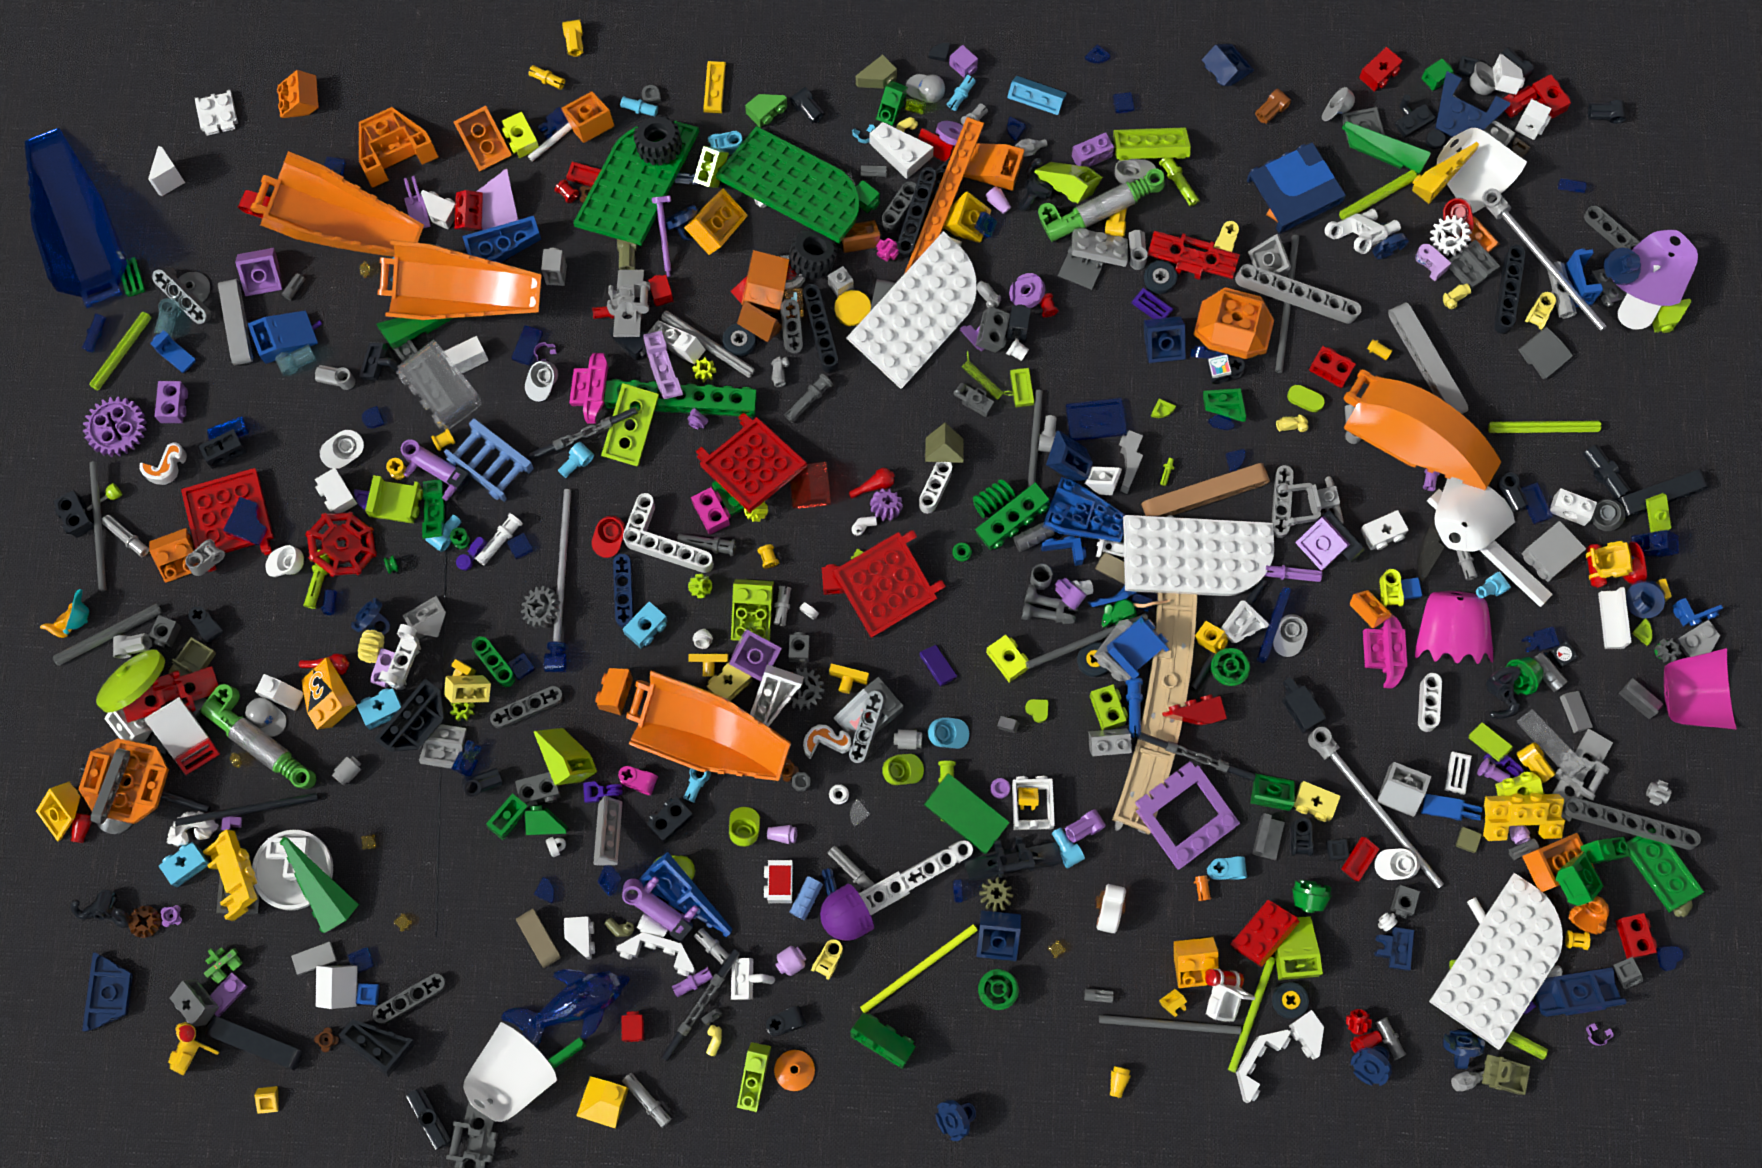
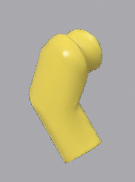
M909 117L900 121L896 129L902 132L907 128L913 130L917 127L918 122L914 118Z
M711 1025L707 1033L713 1037L706 1053L715 1057L721 1044L722 1029L719 1026Z

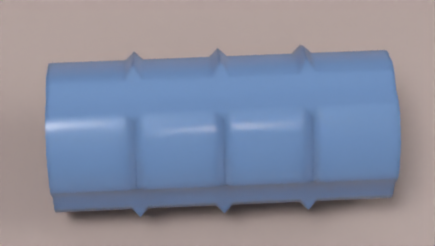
M807 876L789 913L802 920H806L823 884Z

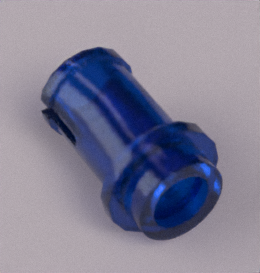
M325 590L324 604L321 607L323 614L334 615V612H336L337 591Z

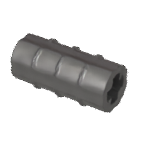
M1043 522L1014 536L1013 540L1017 549L1022 552L1054 536V531L1044 528Z
M1543 652L1533 658L1541 666L1543 680L1553 692L1568 682Z

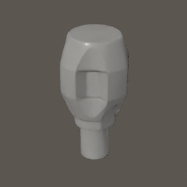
M1027 138L1019 141L1015 147L1024 149V157L1033 155L1040 148L1046 147L1047 141L1046 139L1038 141Z
M1465 1071L1456 1074L1451 1079L1453 1088L1456 1091L1474 1088L1483 1079L1482 1074H1484V1071L1478 1073Z

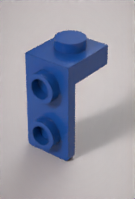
M164 330L157 334L150 343L161 356L182 373H185L196 362L195 358L175 343Z
M1074 536L1065 537L1064 540L1057 541L1056 539H1048L1041 546L1042 551L1072 548L1075 566L1082 565L1084 558H1086L1085 547L1081 546V539Z
M1684 598L1673 605V611L1683 626L1688 624L1695 626L1701 623L1703 618L1707 617L1710 620L1719 615L1718 612L1723 609V606L1719 605L1694 615L1687 599Z

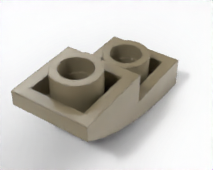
M1103 552L1095 569L1125 585L1124 562Z

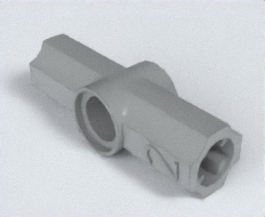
M1561 261L1554 262L1553 265L1572 285L1568 280L1564 263H1561ZM1548 271L1552 286L1551 293L1556 297L1559 317L1566 319L1575 316L1577 312L1572 297Z

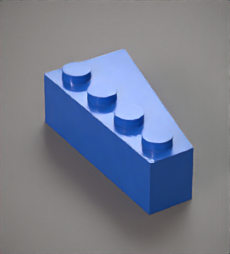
M531 216L465 235L463 240L468 254L501 263L541 240L535 217Z

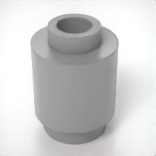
M898 729V733H894V745H898V749L916 750V748H921L922 732Z
M353 756L350 759L346 757L334 769L335 772L332 776L344 786L362 770L359 767L361 763Z

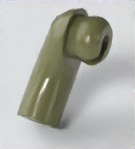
M1692 900L1675 909V916H1687L1693 907Z
M611 917L604 923L616 937L630 936L634 931V925L631 922L618 925Z

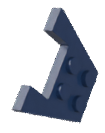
M1447 71L1435 129L1450 137H1454L1470 128L1485 130L1511 103L1496 96L1488 111L1484 112L1453 96L1462 78Z

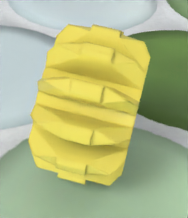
M366 630L363 632L358 644V657L360 660L367 663H376L380 649H384V635L376 630Z

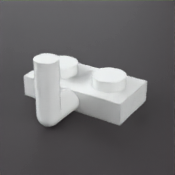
M739 958L732 966L731 1000L753 999V983L773 984L775 978L765 974H753V959Z

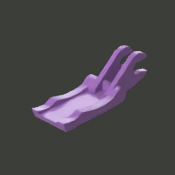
M412 176L417 194L412 196L407 178H404L409 197L404 198L409 216L424 224L423 229L431 227L422 194L419 193L415 177Z

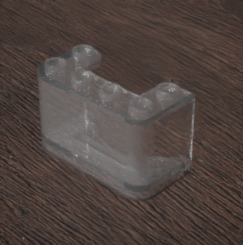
M432 340L397 366L398 371L396 373L405 386L409 385L408 388L414 395L418 394L421 397L420 403L426 410L430 409L433 412V421L439 429L442 427L444 430L452 428L482 405L477 392L435 340Z

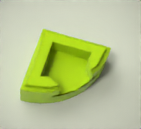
M1158 399L1151 417H1167L1175 410L1176 406Z
M1645 618L1632 634L1646 646L1652 640V629L1650 622Z

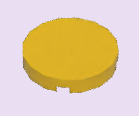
M846 291L839 295L835 301L834 310L836 317L846 326H858L870 312L871 303L869 298L860 291Z

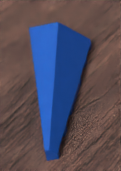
M668 852L655 861L639 879L643 887H645L653 877H657L659 881L651 893L668 901L670 906L685 914L696 905L699 910L693 919H700L709 928L714 927L723 932L725 937L731 934L732 928Z

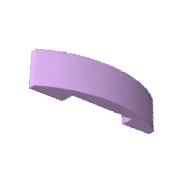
M662 331L644 334L643 337L650 365L663 398L667 399L683 395L666 350L667 345Z

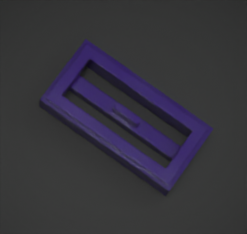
M1144 288L1132 301L1134 306L1152 319L1167 318L1173 311L1170 306ZM1142 295H1144L1145 297H1147L1148 299H1150L1152 302H1154L1155 304H1157L1159 307H1161L1162 309H1164L1166 312L1164 313L1162 310H1160L1159 308H1157L1156 305H1154L1153 303H1151V302H1149L1148 300H1146L1145 298H1143Z

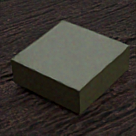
M1462 827L1455 846L1475 853L1482 834Z

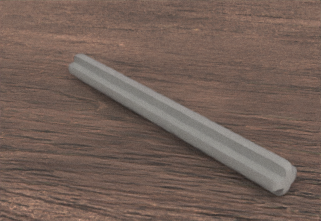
M665 311L662 314L661 318L664 322L695 336L706 350L745 376L751 377L753 375L754 368L669 311Z

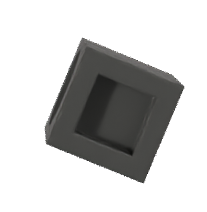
M158 615L149 637L154 640L153 644L164 648L166 645L172 648L181 626L176 621ZM164 630H168V633L161 637V633Z
M796 632L794 635H790L789 662L809 663V635L803 632ZM798 643H802L805 646L802 650L794 648Z
M1400 885L1396 888L1390 911L1396 912L1395 915L1401 918L1412 916L1415 912L1420 891ZM1401 898H1404L1408 901V908H1405L1401 905Z
M1633 957L1614 964L1615 973L1624 990L1643 982L1642 974Z

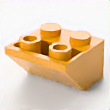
M1213 937L1174 941V962L1178 988L1208 985L1205 981V972L1208 969H1218V950Z

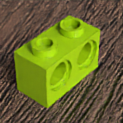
M1114 685L1091 691L1090 699L1101 729L1110 730L1125 725L1128 714L1125 707H1121L1119 690H1115ZM1108 695L1112 701L1104 702L1101 696ZM1115 713L1118 719L1113 721L1109 719L1108 714Z

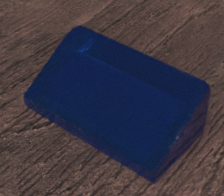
M243 416L207 429L209 441L232 429L235 430L239 437L249 434Z

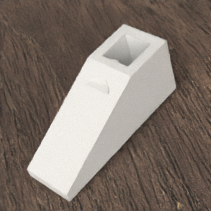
M659 320L648 332L662 331L667 349L693 364L705 352V348L695 336Z

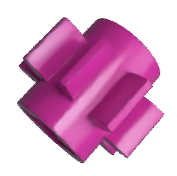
M889 238L885 241L880 240L876 245L877 255L885 261H888L890 258L895 260L899 254L897 243Z

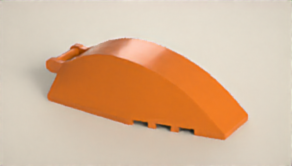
M1366 370L1359 371L1358 379L1351 390L1344 396L1345 402L1355 407L1344 426L1345 430L1409 466L1416 467L1418 465L1427 468V472L1433 473L1436 471L1445 474V478L1451 479L1454 477L1463 480V484L1486 490L1501 464V460L1482 433L1466 417L1439 397L1422 388L1398 380L1386 379L1377 375L1373 376ZM1365 382L1369 386L1363 396L1359 398L1356 395Z
M650 671V683L642 680L636 681L635 686L637 689L630 712H627L626 718L639 724L631 737L629 745L700 772L710 771L718 772V774L727 773L736 774V776L780 780L791 742L775 730L722 696L655 671ZM644 690L648 691L642 713L639 715L637 713Z

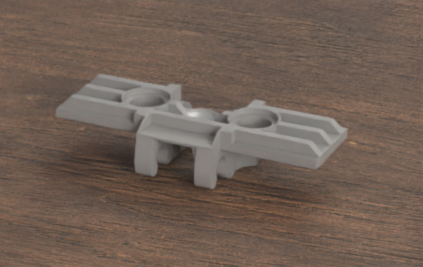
M618 270L617 291L613 289L612 285H609L608 293L611 300L607 301V309L611 315L615 316L613 337H640L642 313L649 311L647 302L650 283L644 281V270ZM636 297H640V303H635ZM626 315H632V316H633V317L630 318V319H624V318H623V317L626 316Z
M1587 729L1575 753L1569 750L1560 768L1557 770L1555 777L1559 781L1552 794H1560L1564 798V804L1570 798L1582 799L1585 797L1589 800H1594V794L1604 775L1608 774L1610 770L1602 762L1613 742ZM1583 755H1591L1593 761L1591 762L1588 759L1583 758ZM1591 769L1595 772L1597 771L1588 789H1585L1583 787V780L1586 774ZM1565 787H1572L1575 791L1574 796H1567L1565 794ZM1570 803L1569 809L1575 812L1578 807ZM1562 810L1561 817L1570 822L1571 817L1567 816Z

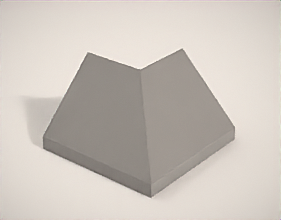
M437 596L407 612L403 617L408 626L417 630L415 636L419 640L425 635L439 636L446 612Z

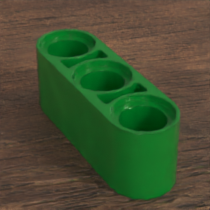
M475 638L472 648L501 686H512L515 682V675L487 638ZM481 644H487L485 650H478V647ZM492 659H498V663L496 665H489ZM504 673L510 674L507 680H501V676Z

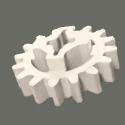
M1456 215L1452 219L1446 216L1445 221L1440 218V224L1433 225L1436 230L1430 232L1434 235V237L1430 238L1434 242L1432 246L1440 253L1444 251L1446 256L1450 252L1453 256H1456L1457 250L1462 253V247H1468L1466 241H1471L1468 235L1472 232L1470 229H1467L1469 227L1468 223H1464L1463 218L1458 220ZM1447 234H1454L1456 238L1450 236L1448 237Z

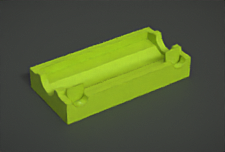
M1186 128L1114 130L1113 132L1114 148H1116V157L1119 160L1190 157L1191 146Z

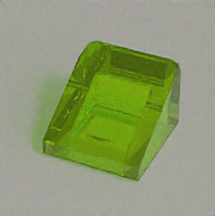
M912 98L906 99V110L923 114L926 102Z

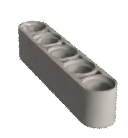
M238 279L218 282L231 361L234 366L253 362Z

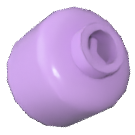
M789 946L777 955L778 963L775 965L781 974L786 973L792 976L805 967L804 961L807 959L799 947Z

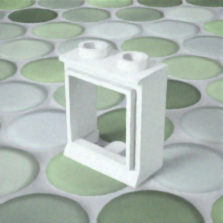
M1026 776L1016 777V780L1012 781L1014 830L1053 829L1055 825L1052 779H1048L1047 776H1037L1036 779H1028ZM1018 787L1038 788V790L1046 789L1048 820H1019Z

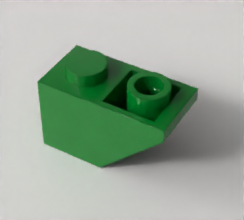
M894 81L886 85L876 120L894 125L904 103L908 90L907 86Z
M1624 837L1597 840L1580 846L1581 851L1586 853L1592 865L1630 856Z

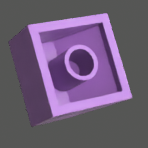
M274 248L237 254L235 263L245 296L282 290L280 268Z
M745 630L734 650L729 665L762 681L766 666H773L782 648L749 630Z

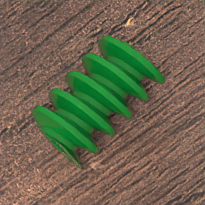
M999 479L998 484H992V488L987 487L985 492L981 491L979 493V496H973L974 506L980 516L985 518V511L991 514V507L998 510L996 504L999 503L1001 506H1004L1003 499L1010 502L1009 495L1015 498V493L1007 482Z

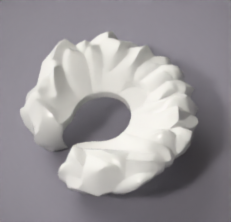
M187 811L186 813H183L181 817H187L203 813L200 811H198L197 813ZM214 820L176 827L174 821L168 833L167 843L177 847L186 845L189 842V838L185 831L191 827H198L194 828V834L198 840L208 839L212 832L217 830L219 825Z

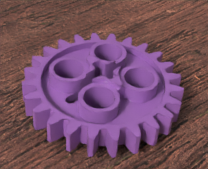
M109 397L108 403L102 400L101 406L95 404L96 410H89L92 413L91 416H85L89 420V422L83 423L87 427V429L83 430L87 435L85 439L92 448L94 447L96 452L100 451L104 456L107 452L111 457H113L114 452L118 456H121V451L128 454L129 447L135 450L133 444L140 445L141 443L138 441V438H144L141 432L147 430L142 426L147 423L142 419L145 415L140 412L141 409L133 401L129 403L127 398H124L122 401L120 397H117L114 401ZM123 412V415L117 418L118 414ZM109 413L111 414L112 420L116 423V424H115V427H116L117 431H118L119 434L121 435L122 440H120V441H119V436H118V434L114 431L115 427H114L112 421L109 419V416H108ZM103 420H106L103 425H100ZM127 428H130L129 432L124 433ZM113 436L110 441H106L108 437Z

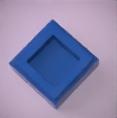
M1418 578L1401 580L1404 600L1422 597Z
M358 983L356 1004L378 1006L380 985Z

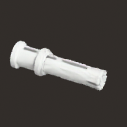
M509 513V518L502 526H498V532L475 557L483 566L507 539L513 537V532L523 525L513 514Z

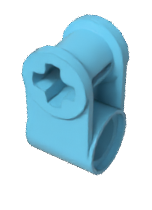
M731 131L713 134L708 137V142L711 144V147L728 152V155H731L742 144L743 139L739 132Z
M1245 857L1215 859L1208 866L1207 874L1213 880L1247 878ZM1215 866H1217L1218 869H1221L1219 873L1216 869L1214 870Z

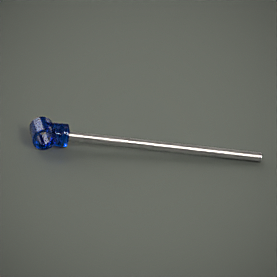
M564 489L556 592L559 596L556 600L561 602L557 605L560 611L555 613L557 618L554 620L553 642L547 643V649L550 650V653H545L544 656L545 672L565 673L567 665L566 654L562 653V651L566 650V644L561 642L571 504L570 489Z

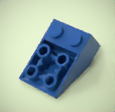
M306 311L268 316L248 323L259 356L265 364L318 344Z

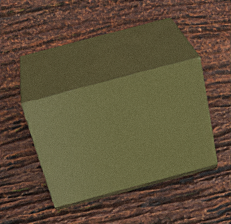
M946 423L942 424L926 437L925 462L963 463V438Z

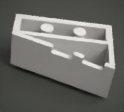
M884 122L870 133V144L906 179L933 157V146Z
M767 665L750 715L769 726L797 689L800 688L804 677Z

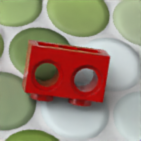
M469 190L456 192L455 229L465 231L481 229L483 192Z
M1322 346L1309 371L1342 388L1351 374L1355 363L1350 358L1337 354L1332 348ZM1321 359H1326L1329 363H1323ZM1337 368H1343L1345 372H1339Z
M1644 913L1615 921L1627 959L1656 953L1657 944L1654 937L1651 936L1649 930L1651 928L1650 921L1645 917ZM1631 922H1635L1638 925V931L1632 929ZM1638 941H1640V942L1643 943V945H1644V950H1643V951H1641V950L1638 948V946H1637Z

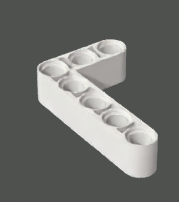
M640 494L636 499L623 533L626 546L629 549L699 572L707 573L711 571L714 564L709 552L646 532L655 510V504L650 494ZM645 501L650 502L648 507H642L641 504ZM637 519H644L643 523L635 524ZM630 536H637L635 541H628ZM648 542H655L653 547H646ZM667 547L673 548V551L671 553H665L664 549ZM684 553H690L691 557L689 559H683L682 555ZM702 559L709 560V563L706 565H701L699 562Z

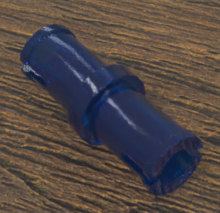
M95 314L91 327L87 329L86 333L88 334L82 349L91 353L94 352L98 338L102 336L101 331L107 320L106 317Z

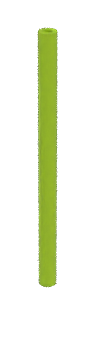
M1273 957L1266 961L1254 995L1255 1000H1252L1228 1068L1231 1072L1236 1073L1276 960Z

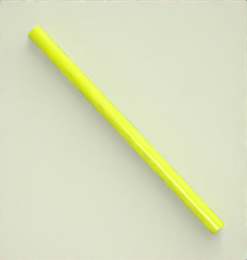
M974 925L968 927L860 1007L864 1013L871 1010L977 932V928Z

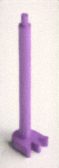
M652 197V203H657L664 268L667 277L671 276V264L663 202H670L671 197Z

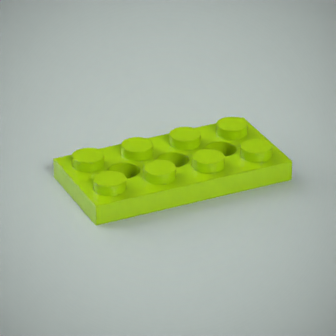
M622 383L613 416L631 409V404L634 401L640 403L641 409L638 411V414L613 424L609 428L601 456L639 466L659 394ZM629 419L635 422V428L631 431L625 427V423ZM624 437L630 440V446L626 449L620 445V441Z

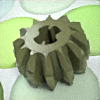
M996 877L995 883L988 879L989 886L984 883L982 884V888L985 891H980L979 895L985 897L980 902H988L985 907L986 909H989L992 905L993 912H996L997 906H999L1001 911L1005 909L1003 903L1010 906L1011 902L1008 899L1013 898V894L1007 892L1011 891L1012 887H1004L1007 883L1006 880L999 884V878ZM994 890H997L998 894L1002 897L999 896L998 899H994V895H991V892L994 893Z

